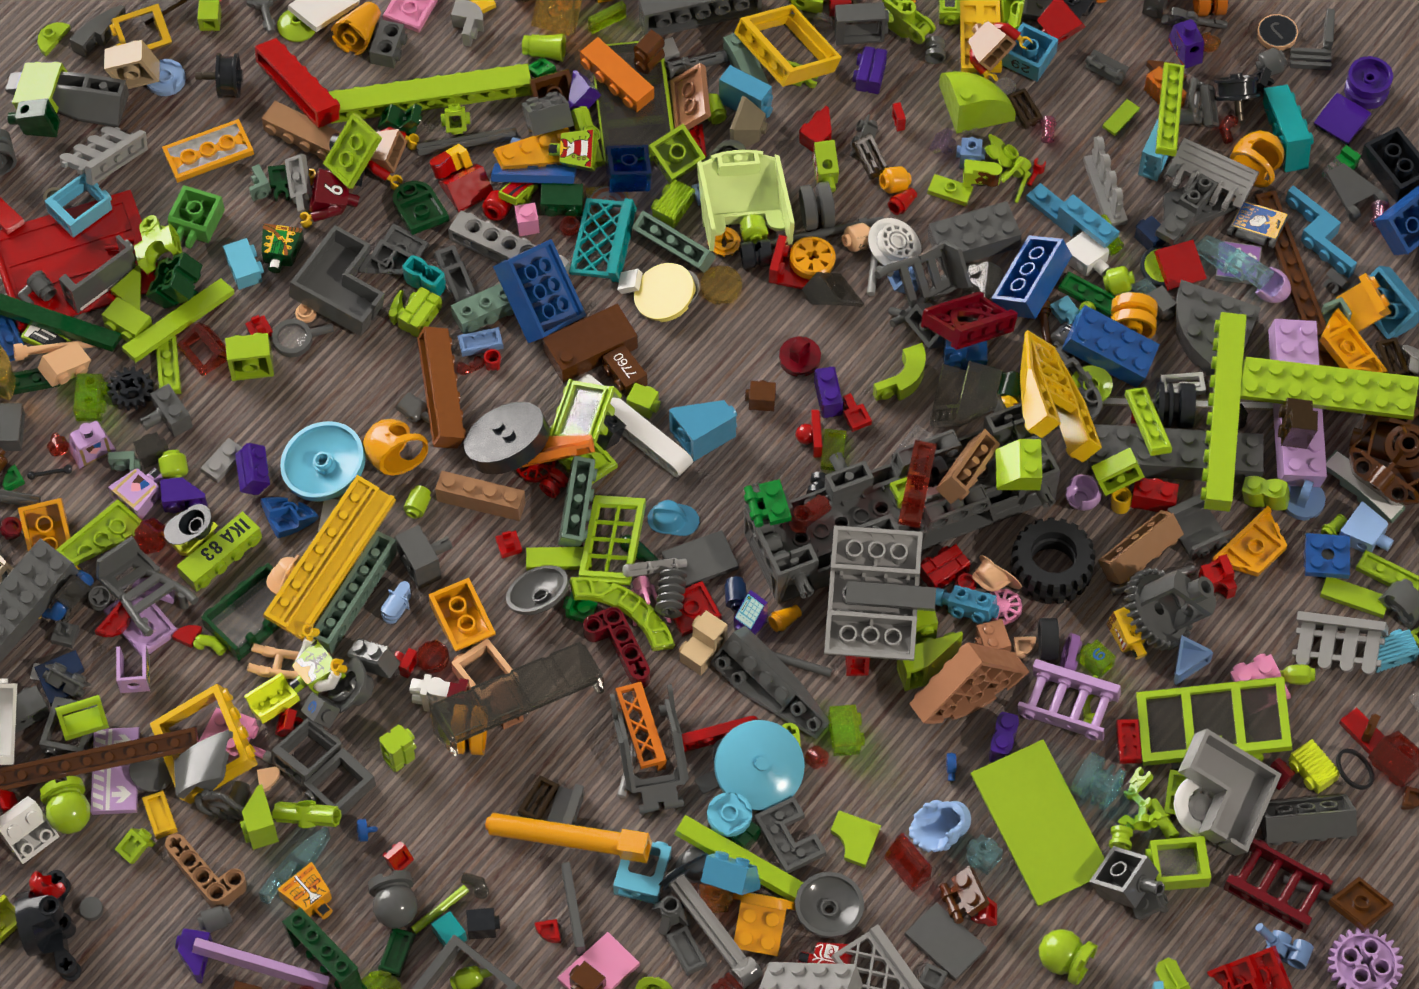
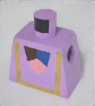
M98 421L90 424L83 423L79 429L70 434V453L79 469L108 455V452L116 451L113 443Z
M155 468L147 475L139 469H134L108 487L111 498L115 501L119 499L142 520L161 495L156 483L162 479V475Z

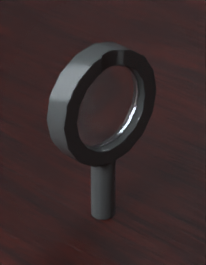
M287 319L280 322L274 328L272 342L276 351L281 355L298 357L310 349L313 342L312 337L331 333L334 330L332 324L310 329L302 320Z

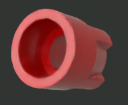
M489 349L484 354V362L488 371H498L500 369L501 354L496 349Z

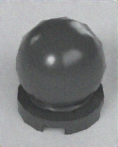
M394 870V875L383 877L381 873L368 881L369 894L374 897L373 913L378 922L388 928L405 927L417 914L418 900L415 893L411 890L414 881L411 873L405 870Z

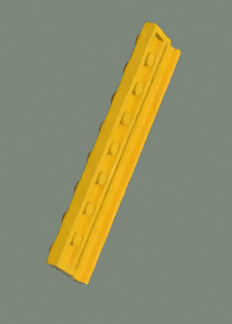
M357 475L264 612L263 617L303 641L304 637H306L302 632L303 626L305 624H313L314 626L396 502L394 496L386 494L376 485Z

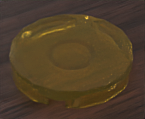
M712 267L702 276L701 291L703 296L714 304H729L740 296L742 292V279L740 274L731 267Z

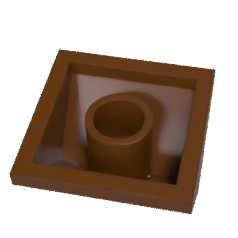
M569 69L530 79L531 98L538 97L539 99L546 97V94L550 92H558L568 101L572 81Z

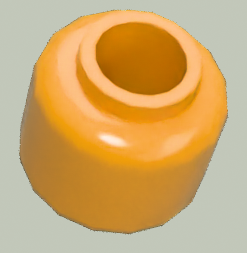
M903 166L885 168L879 177L880 187L888 194L900 193L908 189L912 180L910 173Z

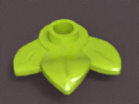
M989 134L988 138L991 145L985 147V152L991 158L998 160L1001 166L1005 168L1011 167L1019 156L1017 149L1010 144L1005 145L1000 138Z

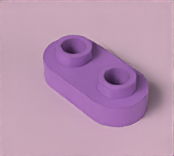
M1073 633L1068 635L1063 647L1060 667L1076 671L1078 665L1076 656L1082 648V641H1080L1079 635Z

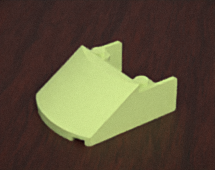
M732 150L711 155V159L698 162L697 171L702 221L710 251H714L715 236L722 235L726 230V225L740 224L742 219L749 214L762 216L767 226L774 231L785 230L788 245L793 244L795 222L780 156L776 154L775 157L763 155L764 151Z

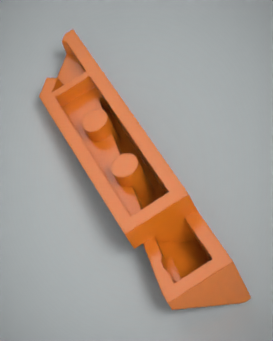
M592 435L549 436L543 450L522 467L595 452Z

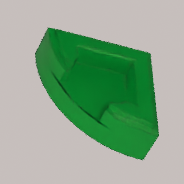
M15 464L7 470L4 477V490L12 491L25 484Z

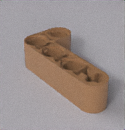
M171 834L167 837L165 846L169 857L210 907L228 906L244 894L247 889V882L244 873L240 869H230L218 878L181 834ZM175 846H177L178 848L181 847V850H182V853H181V854H180L179 850H178ZM188 861H195L192 866H185ZM202 877L209 878L206 882H199ZM233 880H241L239 884L231 885ZM216 893H221V894H223V895H222L220 898H218V899H213V898H212L213 895L216 894Z

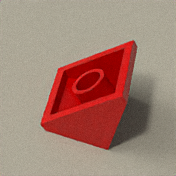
M473 163V166L467 169L463 168L438 181L458 213L485 200L488 194L493 191L483 166Z

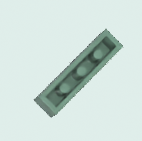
M645 211L641 212L632 227L638 234L705 274L716 258V255L710 250Z

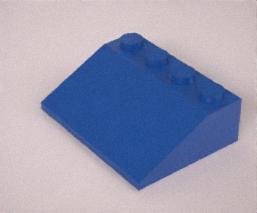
M552 239L493 266L528 343L544 338L586 316Z

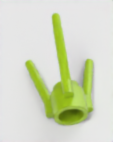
M1019 156L1001 176L1002 183L1012 175L1016 178L1023 177L1015 203L1019 202L1027 179L1031 175L1028 171L1031 168V163L1023 156Z

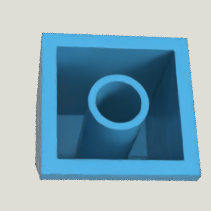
M725 400L674 407L669 410L670 432L694 462L736 437L737 412L733 406H728Z

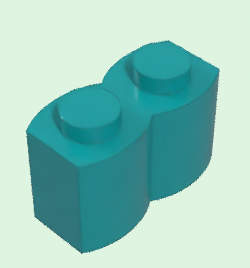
M411 255L402 265L404 280L410 286L417 289L423 287L438 296H441L446 290L444 273L435 266L427 265L422 258Z

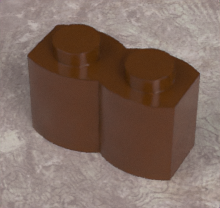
M652 29L634 46V66L639 72H644L647 75L665 57L663 50L665 46L664 39Z

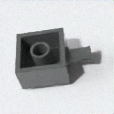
M1115 846L1112 847L1089 881L1101 898L1132 908L1137 907L1146 892L1155 896H1161L1165 889L1163 882L1155 880L1159 871L1148 856Z

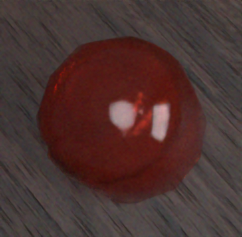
M438 640L425 642L418 648L416 659L418 666L425 672L438 673L447 667L450 655L445 644Z

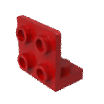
M779 235L769 268V283L809 291L813 280L800 277L793 271L789 262L791 248L790 245H787V236Z

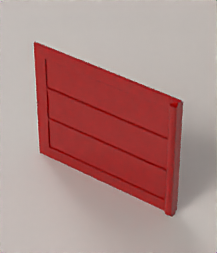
M131 189L111 195L112 210L75 237H72L51 215L24 222L25 224L10 234L1 229L0 275L7 296L19 299L18 293L27 285L28 278L34 272L42 270L54 284L57 293L52 299L44 301L32 291L28 296L32 299L34 305L71 317L110 305L116 298L111 293V290L77 313L65 300L59 278L66 274L77 284L120 253L119 250H105V245H118L116 241V236L118 235L123 239L132 238L134 245L142 241L139 229L142 220ZM91 201L66 209V211L76 219L97 204L98 201ZM141 268V295L147 293L150 283L155 280V270L147 275ZM16 320L19 332H24L29 324Z

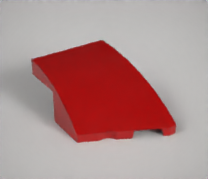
M1276 946L1207 971V974L1223 987L1222 989H1293Z

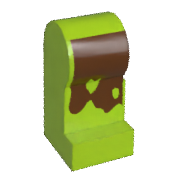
M965 159L963 187H971V184H985L990 187L998 186L1001 182L1003 170L1001 165L995 162Z

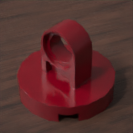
M798 336L790 338L780 348V365L786 373L792 376L811 375L820 365V348L813 340L807 337Z

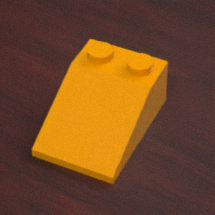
M62 498L18 508L28 552L40 538L55 550L71 538Z
M469 578L428 594L434 615L455 652L496 635Z

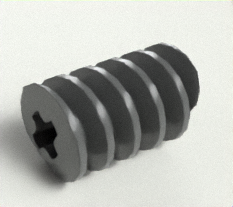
M677 568L661 571L658 583L659 588L657 590L658 596L656 597L657 604L655 605L656 612L661 616L678 618L682 615V612L679 610L683 609L681 602L684 601L682 594L685 593L683 586L686 585V571Z

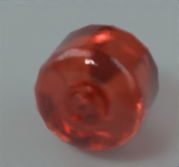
M818 745L807 750L805 762L813 769H819L821 766L826 767L828 764L829 754L826 750Z

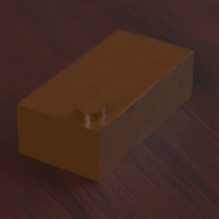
M618 303L542 338L543 351L563 383L603 365L602 356L623 344L630 352L638 348L637 334Z

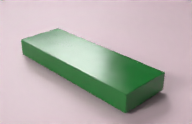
M1071 272L1067 273L1058 286V291L1081 303L1091 301L1094 303L1096 311L1111 318V304L1116 296Z

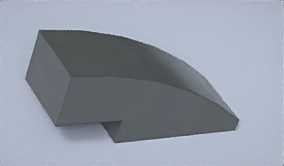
M119 5L109 9L82 26L70 38L72 50L86 58L97 44L104 47L113 37L109 27L112 24L111 20L125 15V7Z
M455 245L435 251L434 257L439 269L445 275L447 287L455 303L475 295L476 293Z

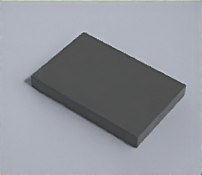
M722 530L662 551L663 559L677 558L687 560V567L678 568L687 572L684 588L739 569V565Z
M937 902L905 932V936L942 970L948 972V975L954 981L987 951V947L962 924H956L954 919L949 916V913Z

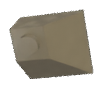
M742 96L730 127V140L739 141L746 148L760 141L762 134L767 132L768 123L766 122V114L747 97Z

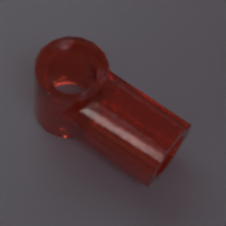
M818 495L806 504L796 506L792 519L789 522L791 530L796 533L806 532L809 525L831 511L832 507L829 500L824 495Z

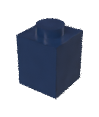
M1152 215L1146 220L1142 219L1137 223L1134 238L1147 250L1166 243V241L1155 236L1156 230L1161 224Z

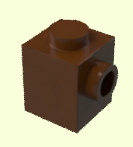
M764 380L751 381L750 389H746L745 401L749 402V410L774 411L776 382H766Z
M585 960L580 966L576 965L569 974L571 989H604L606 986V977Z

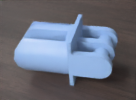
M402 581L395 591L388 590L389 596L381 607L382 618L387 624L396 623L405 609H410L408 601L411 598L410 585L406 581Z

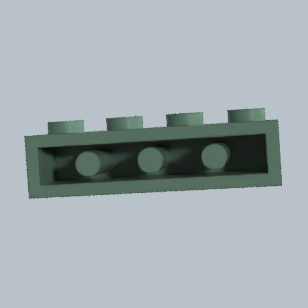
M501 283L451 305L452 317L462 334L475 332L487 324H493L498 319L514 314Z
M574 456L572 459L558 545L580 547L587 538L588 530L585 529V524L589 522L591 509H588L589 501L592 502L594 489H591L592 481L595 482L597 476V469L594 468L595 459Z

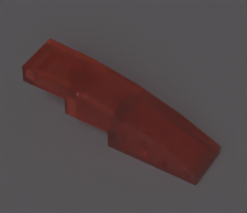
M915 440L898 524L920 528L937 445L935 443Z

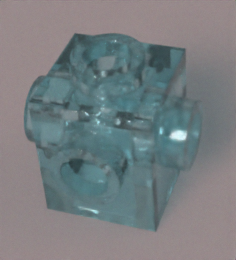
M982 834L977 840L973 838L966 847V859L969 865L974 869L979 868L986 875L1002 859L1003 850L998 847V844L992 838H986Z

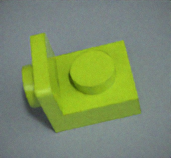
M131 828L115 850L130 864H135L146 848L153 847L156 843L151 839L152 835L146 829Z

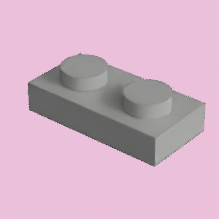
M227 438L201 467V472L219 483L236 464L235 454L242 447L230 438Z

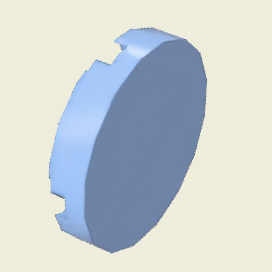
M171 59L160 60L159 82L148 84L147 88L158 96H170L179 92L186 81L185 72L181 64Z

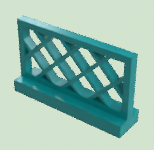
M625 198L624 201L586 199L569 271L571 275L609 278L612 282L619 283L637 211L633 199ZM591 205H597L602 208L593 216L590 213ZM614 207L621 208L620 213L613 218L608 213ZM606 214L610 220L600 226L596 219ZM594 222L598 228L588 234L585 231L586 226ZM614 224L616 231L608 236L604 229ZM602 232L605 239L595 244L591 238ZM589 240L593 247L583 252L581 246ZM609 242L612 248L609 252L603 254L599 248ZM597 250L601 257L591 263L587 257ZM583 259L589 264L584 269H576L577 263ZM605 260L608 264L606 272L597 271L595 267Z

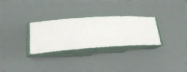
M1337 450L1326 460L1327 472L1338 478L1342 487L1355 494L1359 503L1364 502L1382 518L1393 523L1405 510L1404 505L1395 506L1390 504L1355 478L1352 474L1349 458ZM1358 465L1356 466V469L1359 473H1367Z

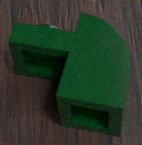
M415 103L405 111L391 104L382 111L377 128L383 130L392 127L405 132L407 136L412 133L415 134L417 126L422 119L420 115L422 106Z

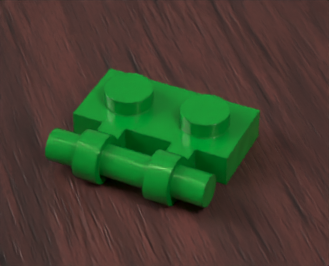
M780 479L759 484L760 492L757 493L753 491L751 485L744 487V499L746 504H749V515L751 520L754 521L756 528L762 527L764 525L763 519L767 518L770 526L791 521L792 516ZM763 501L765 509L761 510L757 503Z

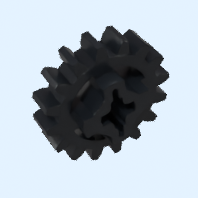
M132 366L131 371H128L124 367L123 373L116 371L117 377H110L111 383L107 384L108 396L111 398L112 404H117L120 410L125 406L127 411H130L131 407H134L137 411L138 405L141 404L145 407V400H152L150 393L154 392L153 380L150 378L149 373L144 374L142 368L136 371L135 366Z

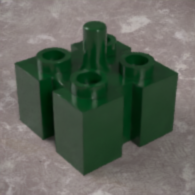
M185 252L174 255L173 259L166 258L160 260L154 273L156 276L155 280L150 283L146 296L164 309L189 301L199 293L194 289L195 286L193 284L200 279L203 265Z

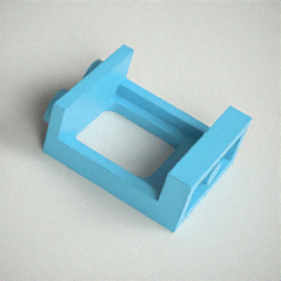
M652 842L650 855L658 856L659 860L655 874L651 877L630 872L628 870L630 861L621 859L613 884L614 894L652 904L659 902L662 886H659V883L664 879L669 859L671 860L672 847L664 842Z

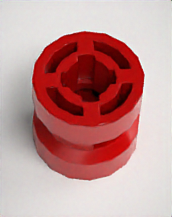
M553 468L548 473V478L543 479L539 487L544 494L555 499L559 495L560 489L567 485L568 478L563 472Z

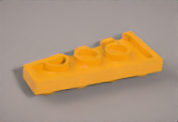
M567 127L532 136L495 148L493 153L502 170L527 168L538 165V167L548 164L562 165L559 161L560 156L549 155V144L560 143L561 134L570 131Z

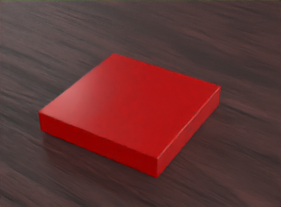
M1194 240L1154 251L1167 291L1179 288L1181 280L1197 283L1207 279Z
M700 581L685 588V593L682 594L684 601L681 602L683 609L679 610L682 612V615L678 618H672L683 637L693 632V621L698 615L702 616L706 610L720 620L722 616L703 581Z

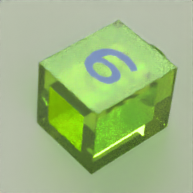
M1097 639L1092 644L1087 643L1080 651V663L1089 672L1096 675L1098 679L1114 666L1116 656Z

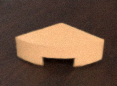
M1014 637V652L1019 659L1025 658L1032 652L1036 637Z
M278 767L257 770L259 785L262 784L264 792L270 790L279 779L280 769Z

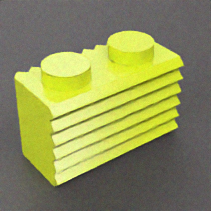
M1313 739L1290 754L1288 760L1290 768L1304 778V784L1309 790H1314L1319 794L1339 779L1340 774L1337 767L1323 753Z

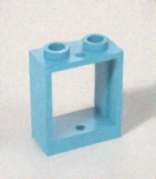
M1158 119L1142 151L1138 175L1154 181H1158L1169 158L1168 155L1155 153Z
M83 173L47 198L45 205L48 213L72 237H75L112 210L110 202L112 198L106 190L102 191L99 188L98 183L93 186L87 184L86 174ZM87 190L98 203L74 219L63 206Z

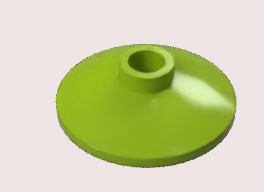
M289 10L285 11L278 19V32L288 41L302 42L315 34L314 30Z
M1094 365L1082 367L1085 372L1088 371L1091 375L1095 388H1098L1101 394L1102 402L1105 401L1113 389V381L1110 374L1105 369ZM1076 371L1072 378L1076 386L1080 388L1082 387L1078 381L1080 376ZM1083 381V388L1085 391H1087L1088 389L1086 388L1085 382Z

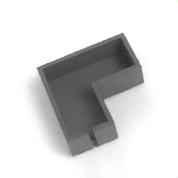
M334 225L290 282L289 297L362 336L371 324V319L374 320L383 308L385 295L382 291L355 277L370 253L371 244Z

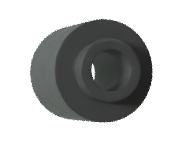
M219 905L201 911V917L197 918L201 931L206 929V932L210 933L228 927L227 924L233 923L227 905L223 907Z

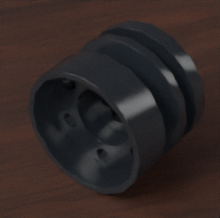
M1158 382L1153 396V404L1162 425L1165 418L1166 427L1170 428L1173 418H1176L1178 428H1193L1196 413L1195 384L1180 383L1178 393H1176L1172 383H1168L1167 392H1165L1164 382Z

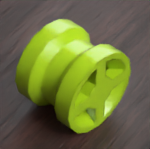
M1123 825L1111 827L1110 834L1112 839L1109 841V847L1115 846L1130 850L1132 848L1130 838L1133 836V829Z

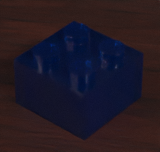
M648 145L606 146L605 166L609 193L650 191L652 171Z

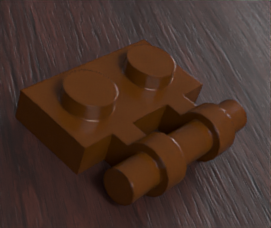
M970 866L951 878L954 884L952 888H949L947 883H942L939 886L941 890L940 896L943 902H946L949 916L954 919L956 924L964 921L962 914L965 912L973 917L990 904L974 869ZM958 896L961 899V902L959 904H957L955 901V898Z

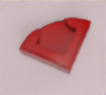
M197 625L181 627L173 633L172 639L192 648L193 642L196 640L195 637L202 632V627Z
M557 919L534 923L535 929L541 938L551 943H561Z

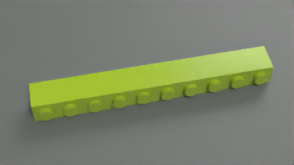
M515 64L514 66L495 67L493 69L475 70L465 73L457 72L451 75H436L429 78H416L408 81H395L393 83L374 84L372 86L354 87L345 90H333L329 94L338 100L341 109L339 110L340 119L331 124L347 122L352 113H357L362 119L381 117L382 111L391 104L406 111L416 103L422 106L421 111L445 108L450 104L466 105L529 96V80L531 79L528 64Z
M1221 312L1219 320H1215L1214 332L1218 334L1217 338L1213 340L1212 351H1216V356H1212L1211 369H1215L1214 375L1210 376L1209 387L1213 388V393H1209L1208 406H1212V409L1207 414L1206 425H1210V431L1206 430L1205 443L1209 444V447L1204 451L1203 462L1207 463V468H1203L1202 481H1205L1206 484L1205 487H1202L1200 500L1204 501V509L1230 512L1233 501L1247 316L1244 314Z

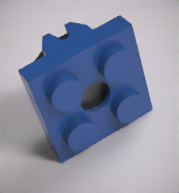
M1306 533L1303 555L1305 576L1326 579V577L1349 579L1350 536Z

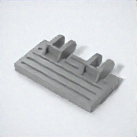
M1186 138L1183 139L1176 157L1173 158L1166 172L1167 176L1173 179L1175 177L1172 184L1174 189L1179 187L1184 175L1190 177L1183 193L1186 192L1201 173L1218 182L1219 184L1210 199L1209 205L1214 206L1221 192L1227 194L1221 205V210L1224 212L1227 210L1233 197H1235L1232 206L1241 209L1259 175L1258 171Z

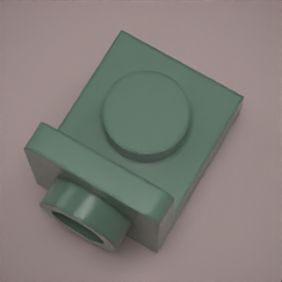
M259 164L251 167L253 172L251 180L254 185L249 187V191L253 201L263 199L272 193L269 181Z
M134 451L108 452V462L111 470L124 471L129 469L131 472L134 469H139L141 471L140 459H136Z

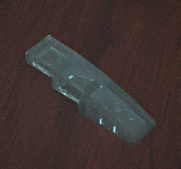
M1205 235L1195 245L1198 254L1224 274L1229 271L1242 282L1246 279L1258 289H1261L1274 275V271L1258 260L1209 235Z
M323 827L283 860L259 891L262 902L269 905L280 886L310 862L315 864L331 838L329 828Z

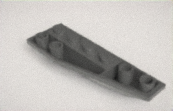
M22 72L10 74L5 89L6 92L15 95ZM61 72L52 99L59 107L58 113L82 122L119 127L129 91L126 80L84 73Z
M746 626L734 631L709 662L740 693L787 722L795 724L800 730L813 738H819L830 724L822 709L797 677Z

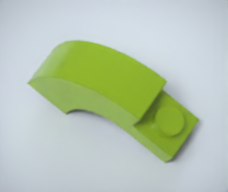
M923 343L903 349L902 361L905 367L898 375L874 383L873 396L876 401L889 399L895 394L900 401L910 396L919 387L924 376L926 361Z

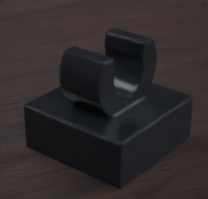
M1267 67L1253 74L1259 75V79L1256 80L1257 92L1261 91L1263 94L1264 88H1268V86L1275 83L1270 78L1272 71Z

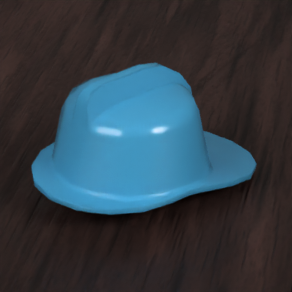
M664 500L658 503L648 514L650 528L662 534L687 536L694 533L700 523L699 516L692 507L677 504L671 500Z

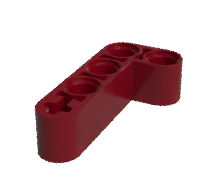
M610 607L586 617L583 622L586 640L598 642L609 637L631 684L642 682L643 688L647 687L650 683V668L623 612L617 607ZM611 619H617V620H618V621L615 622V623L609 622V620H611ZM591 627H597V628H598V629L595 630V631L589 630V628H591ZM619 637H626V638H627V639L624 640V641L618 640ZM628 655L636 656L634 659L626 658Z

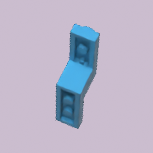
M1040 183L1026 195V200L1071 237L1081 229L1102 247L1106 248L1119 236V230L1074 194L1064 202Z
M1293 185L1287 192L1285 202L1290 208L1301 213L1307 221L1312 222L1303 230L1301 242L1306 248L1318 254L1323 261L1332 265L1338 273L1345 275L1347 278L1351 277L1354 274L1357 262L1330 242L1338 234L1341 222Z

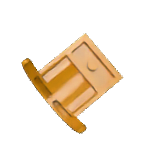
M733 893L732 899L741 900L734 936L735 943L741 950L778 957L787 909L796 911L795 902L756 893L744 895Z

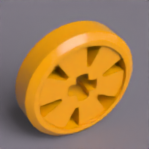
M814 236L804 237L796 241L790 250L789 256L790 266L793 271L800 277L810 280L821 279L829 275L834 268L836 254L832 245L826 240Z

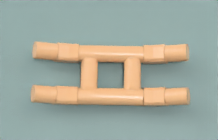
M253 643L252 652L275 659L273 668L249 663L247 666L248 672L267 678L275 677L282 673L289 680H293L299 675L296 670H281L283 659L296 660L299 651L276 649L275 647Z

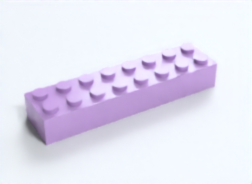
M1274 319L1268 330L1270 359L1319 365L1316 321ZM1273 403L1277 479L1287 482L1288 486H1303L1307 479L1314 482L1313 487H1321L1327 477L1322 409L1313 408V411H1318V431L1307 449L1281 446L1278 429L1282 423V418H1279V408L1283 404Z

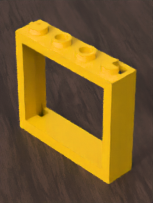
M793 4L742 17L734 31V34L782 87L833 73L842 58ZM785 24L819 61L793 68L760 31Z
M215 684L150 723L154 735L170 732V727L217 700L229 731L233 732L232 738L240 757L226 765L224 779L214 790L258 765L254 754L256 751L247 739L249 737L248 731L239 720L241 714L232 703L233 695L229 693L227 688L219 684ZM179 754L163 757L174 785V760L180 756ZM196 786L184 799H180L192 804L195 802V796L204 789Z

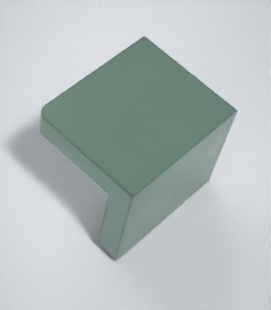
M1342 297L1323 305L1321 312L1326 325L1337 308L1350 321L1352 312Z

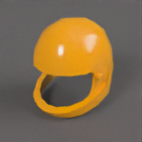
M1258 130L1245 135L1234 146L1230 159L1259 172L1253 186L1259 188L1268 187L1275 180L1274 171L1283 162L1284 149L1282 142L1277 136L1270 132ZM1267 173L1269 175V180H1265Z
M383 419L375 423L366 433L363 440L366 458L378 471L386 475H400L414 469L423 462L428 453L427 439L421 434H410L409 426L400 420ZM408 441H422L423 448L414 459L406 460L400 456V452Z

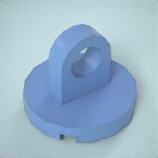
M1307 479L1303 486H1289L1290 500L1288 508L1285 510L1287 514L1303 521L1319 516L1324 509L1326 500L1322 488L1313 487L1314 482Z

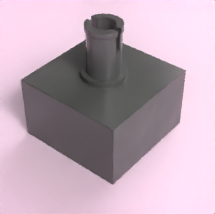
M419 525L395 536L398 556L418 590L442 579L437 555L453 549L451 541L447 536L430 544Z

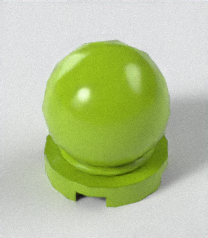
M66 776V781L56 783L54 779L40 788V799L44 805H47L45 809L46 818L50 826L62 834H72L81 831L90 819L91 806L85 795H83L85 786L82 778Z
M1065 929L1052 930L1040 942L1039 957L1042 965L1050 972L1058 975L1068 974L1067 981L1076 986L1087 973L1088 969L1085 965L1089 957L1094 959L1098 946L1090 941L1083 945L1080 938L1072 931Z

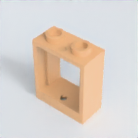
M488 638L475 643L469 651L457 655L451 662L452 671L459 680L460 678L469 679L472 697L481 707L488 708L490 706L489 703H492L490 689L500 682L506 683L511 680L515 689L520 686L518 675ZM488 652L506 675L481 691L463 668Z

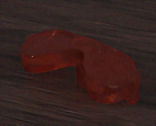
M476 356L473 363L471 362L469 365L462 362L458 363L457 373L466 375L483 368L485 364L484 358Z

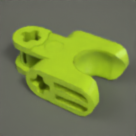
M882 0L884 7L887 8L885 10L889 12L888 28L898 36L910 38L915 43L922 44L927 34L935 32L936 27L932 20L918 12L912 0Z
M154 215L143 219L139 228L142 241L135 244L134 249L138 265L148 275L156 269V261L162 254L171 252L174 257V255L182 253L179 235L171 224L160 226L158 218Z

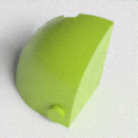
M951 71L941 73L939 87L956 134L1015 121L1016 113L1011 101L992 81L969 72Z

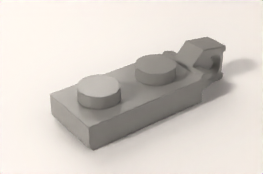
M299 154L285 159L290 198L297 205V211L308 213L312 194L306 155Z

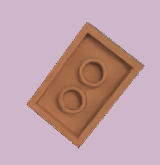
M699 63L670 80L675 128L684 123L689 130L711 117L706 66Z

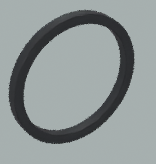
M1343 749L1338 753L1336 766L1345 782L1359 790L1368 789L1374 782V772L1368 760L1361 753L1353 749ZM1342 754H1353L1365 764L1370 777L1367 785H1358L1346 776L1341 766Z

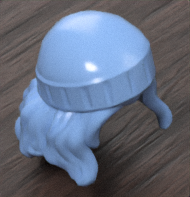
M933 800L930 803H925L923 808H920L914 814V820L909 827V836L913 839V844H918V847L922 848L923 852L949 850L958 841L959 837L963 836L970 828V811L959 801L942 802Z

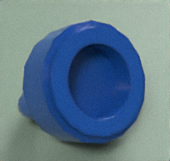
M359 819L356 822L358 841L367 842L368 833L378 831L376 826L367 827L366 819Z

